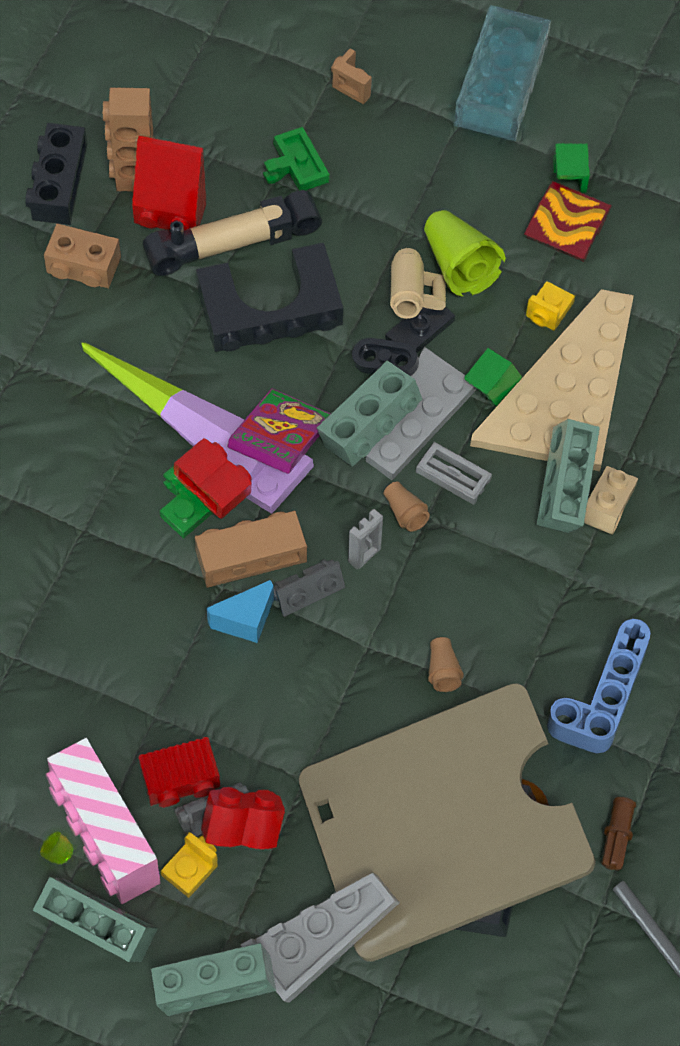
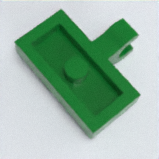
M303 127L274 136L273 145L280 157L264 162L267 171L263 172V175L268 184L280 181L288 173L291 175L299 191L308 190L329 182L330 174Z
M173 466L163 474V477L166 479L163 484L176 497L160 510V517L184 539L213 513L202 503L198 496L189 491L174 475Z

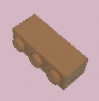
M296 511L288 513L276 512L265 519L257 521L245 520L230 528L222 530L209 529L201 535L195 536L196 554L207 588L307 562V545Z

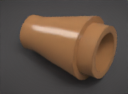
M393 482L386 487L384 496L388 500L400 527L406 528L410 532L422 528L430 517L427 504L405 489L400 482Z
M446 637L436 638L430 643L429 682L436 691H454L461 686V680L464 676L463 671L453 651L451 640Z

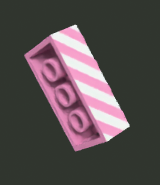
M87 738L47 758L50 772L45 775L50 784V793L58 806L63 805L68 815L66 816L67 823L75 836L80 834L85 845L83 850L91 865L95 866L98 864L102 875L100 879L108 895L111 897L116 894L120 903L124 904L161 884L155 854Z

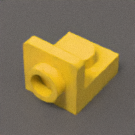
M546 281L539 293L529 298L526 316L535 324L542 327L546 326L555 331L573 305L575 296Z
M189 832L184 837L185 845L161 870V876L188 898L218 867L217 854L215 853L217 849L215 846L205 843L203 836L197 838Z

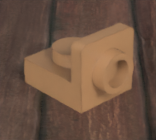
M350 48L343 57H337L332 65V87L364 105L371 96L372 77L364 70L355 68L356 51Z

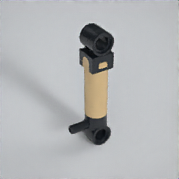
M300 190L289 194L284 200L282 196L260 201L259 209L184 230L181 221L175 220L170 225L171 232L168 230L153 232L143 240L142 245L153 273L157 276H166L178 271L183 264L265 240H269L270 245L292 239V232L298 236L311 234L319 229L323 221L311 192Z

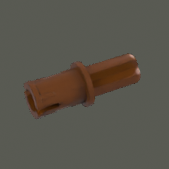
M616 797L613 799L609 826L604 829V834L607 837L601 864L608 870H621L627 843L633 837L630 828L636 802L629 798Z

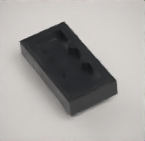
M423 307L417 316L409 319L404 318L387 332L385 340L410 344L418 353L455 321V314L446 307L443 310Z

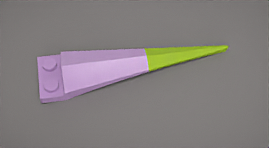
M81 342L85 353L138 396L190 445L195 446L203 438H206L211 443L217 442L228 455L227 460L236 466L238 464L242 465L251 475L252 490L251 494L246 498L269 513L273 514L314 467L313 459L304 455L293 470L287 474L228 448L230 436L242 424L244 419L102 350Z

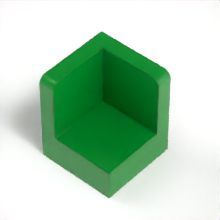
M555 144L553 173L557 174L558 179H579L580 193H587L590 177L588 144Z
M489 348L486 349L464 377L468 384L485 394L495 407L500 404L523 378L513 363Z

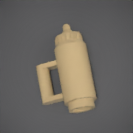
M411 248L399 250L391 264L390 304L395 314L401 318L409 319L417 316L423 307L434 310H443L446 307V282L443 275L424 271V263L420 254ZM424 285L433 287V295L424 294Z

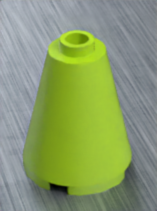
M441 210L429 216L425 223L424 231L448 288L456 295L463 296L462 293L470 292L472 295H475L490 287L502 272L499 269L501 261L503 260L505 263L506 259L500 245L447 210Z

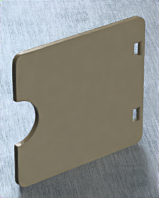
M507 685L308 766L301 772L299 784L336 892L374 873L378 875L400 902L354 944L357 953L363 960L376 961L583 878L593 871L595 858L573 803L562 806L543 805L532 800L523 790L521 780L526 762L538 749L547 745L548 741L529 694L522 685ZM329 803L334 818L323 823L317 806Z

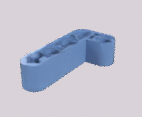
M630 619L622 623L591 705L571 698H561L553 703L547 725L548 731L553 738L592 753H603L611 747L650 640V630L646 623L638 619ZM630 638L636 640L632 652L626 649ZM624 667L629 673L625 675L619 674L614 668ZM604 697H612L616 699L618 704L608 705L602 699ZM565 715L570 717L573 722L569 724L561 723L556 717ZM595 727L602 728L607 734L597 736L590 729Z

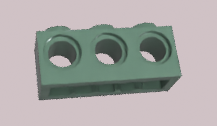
M386 361L317 427L325 448L353 467L361 458L366 457L371 449L385 435L390 434L394 427L408 413L414 411L419 402L423 400L416 380L389 361Z
M567 419L553 427L537 525L566 533L584 526L600 427L572 419Z
M49 877L33 909L34 912L128 962H142L158 929L63 878Z
M261 943L151 969L156 1005L167 1016L276 991L271 957Z

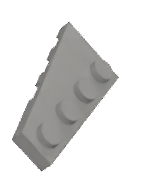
M424 347L418 358L419 366L417 371L411 375L416 380L423 400L419 402L414 411L408 413L394 427L390 434L385 435L366 456L367 463L391 480L403 470L476 391V388L465 381L464 374L426 347Z
M371 873L332 894L330 899L317 906H310L301 911V914L284 924H277L268 929V932L256 939H250L241 944V946L245 947L258 943L263 945L271 957L276 992L284 1002L290 1003L400 902L378 875Z

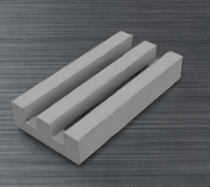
M436 442L431 445L416 467V473L473 505L476 503L479 494L483 493L486 484L488 485L492 479L491 473ZM436 455L439 458L445 460L446 462L461 469L462 471L470 474L471 476L477 478L479 482L477 483L469 477L461 474L460 471L456 468L445 465L444 463L433 458V456Z
M375 509L369 513V521L363 518L359 522V530L353 527L349 533L348 562L356 569H360L381 550L383 516Z

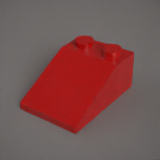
M145 136L138 137L132 204L134 223L146 228L156 227L171 230L170 225L175 220L183 223L184 230L200 226L206 207L203 148Z

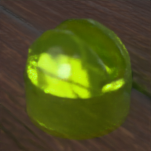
M54 832L44 841L40 853L42 857L51 863L64 864L71 858L73 846L66 836L60 832Z

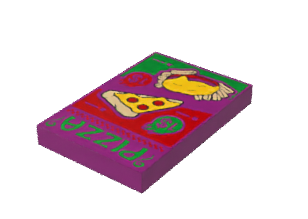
M272 388L230 436L227 447L289 474L320 436L317 427L331 414Z

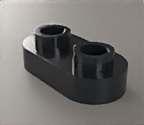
M365 338L356 343L352 351V357L357 369L368 374H374L386 361H389L409 376L413 375L419 366V359L415 348L403 342ZM370 356L376 357L373 361H366ZM401 361L408 362L404 366H398Z

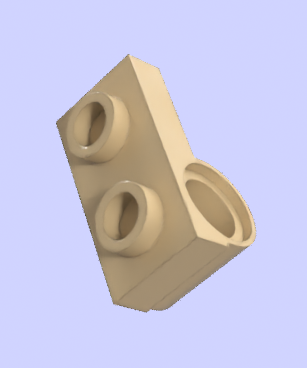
M606 466L588 499L584 523L613 535L624 508L636 487L638 478L621 470Z

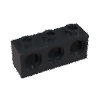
M47 123L45 135L39 136L37 152L40 154L39 162H33L31 177L34 184L33 188L27 189L25 201L26 207L31 209L32 221L71 225L87 151L85 127Z

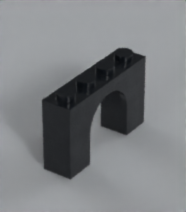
M319 243L292 249V268L299 294L291 304L275 311H261L251 308L239 298L228 263L196 269L197 289L214 351H235L247 345H263L270 343L272 340L285 337L296 338L308 332L318 330L329 331L343 325L344 307L325 244Z

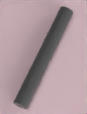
M622 881L613 888V891L680 978V953L626 882Z

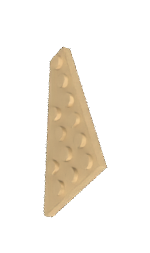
M601 289L472 434L470 446L548 461L553 427L567 419H572L600 427L593 470L600 471L634 295Z

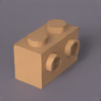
M56 224L44 254L46 272L59 279L68 278L80 281L90 287L100 286L108 289L121 258L119 239L61 224Z

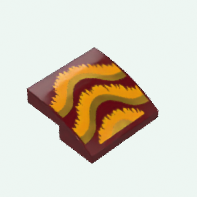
M552 181L524 235L530 240L584 262L596 235L599 236L612 206Z

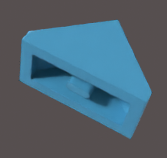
M271 580L208 607L207 620L210 628L258 643L274 601Z

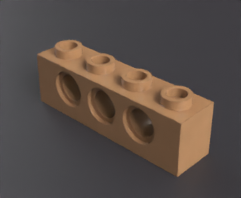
M110 88L109 101H103L107 159L110 160L109 177L115 178L117 191H133L138 137L154 138L150 88Z

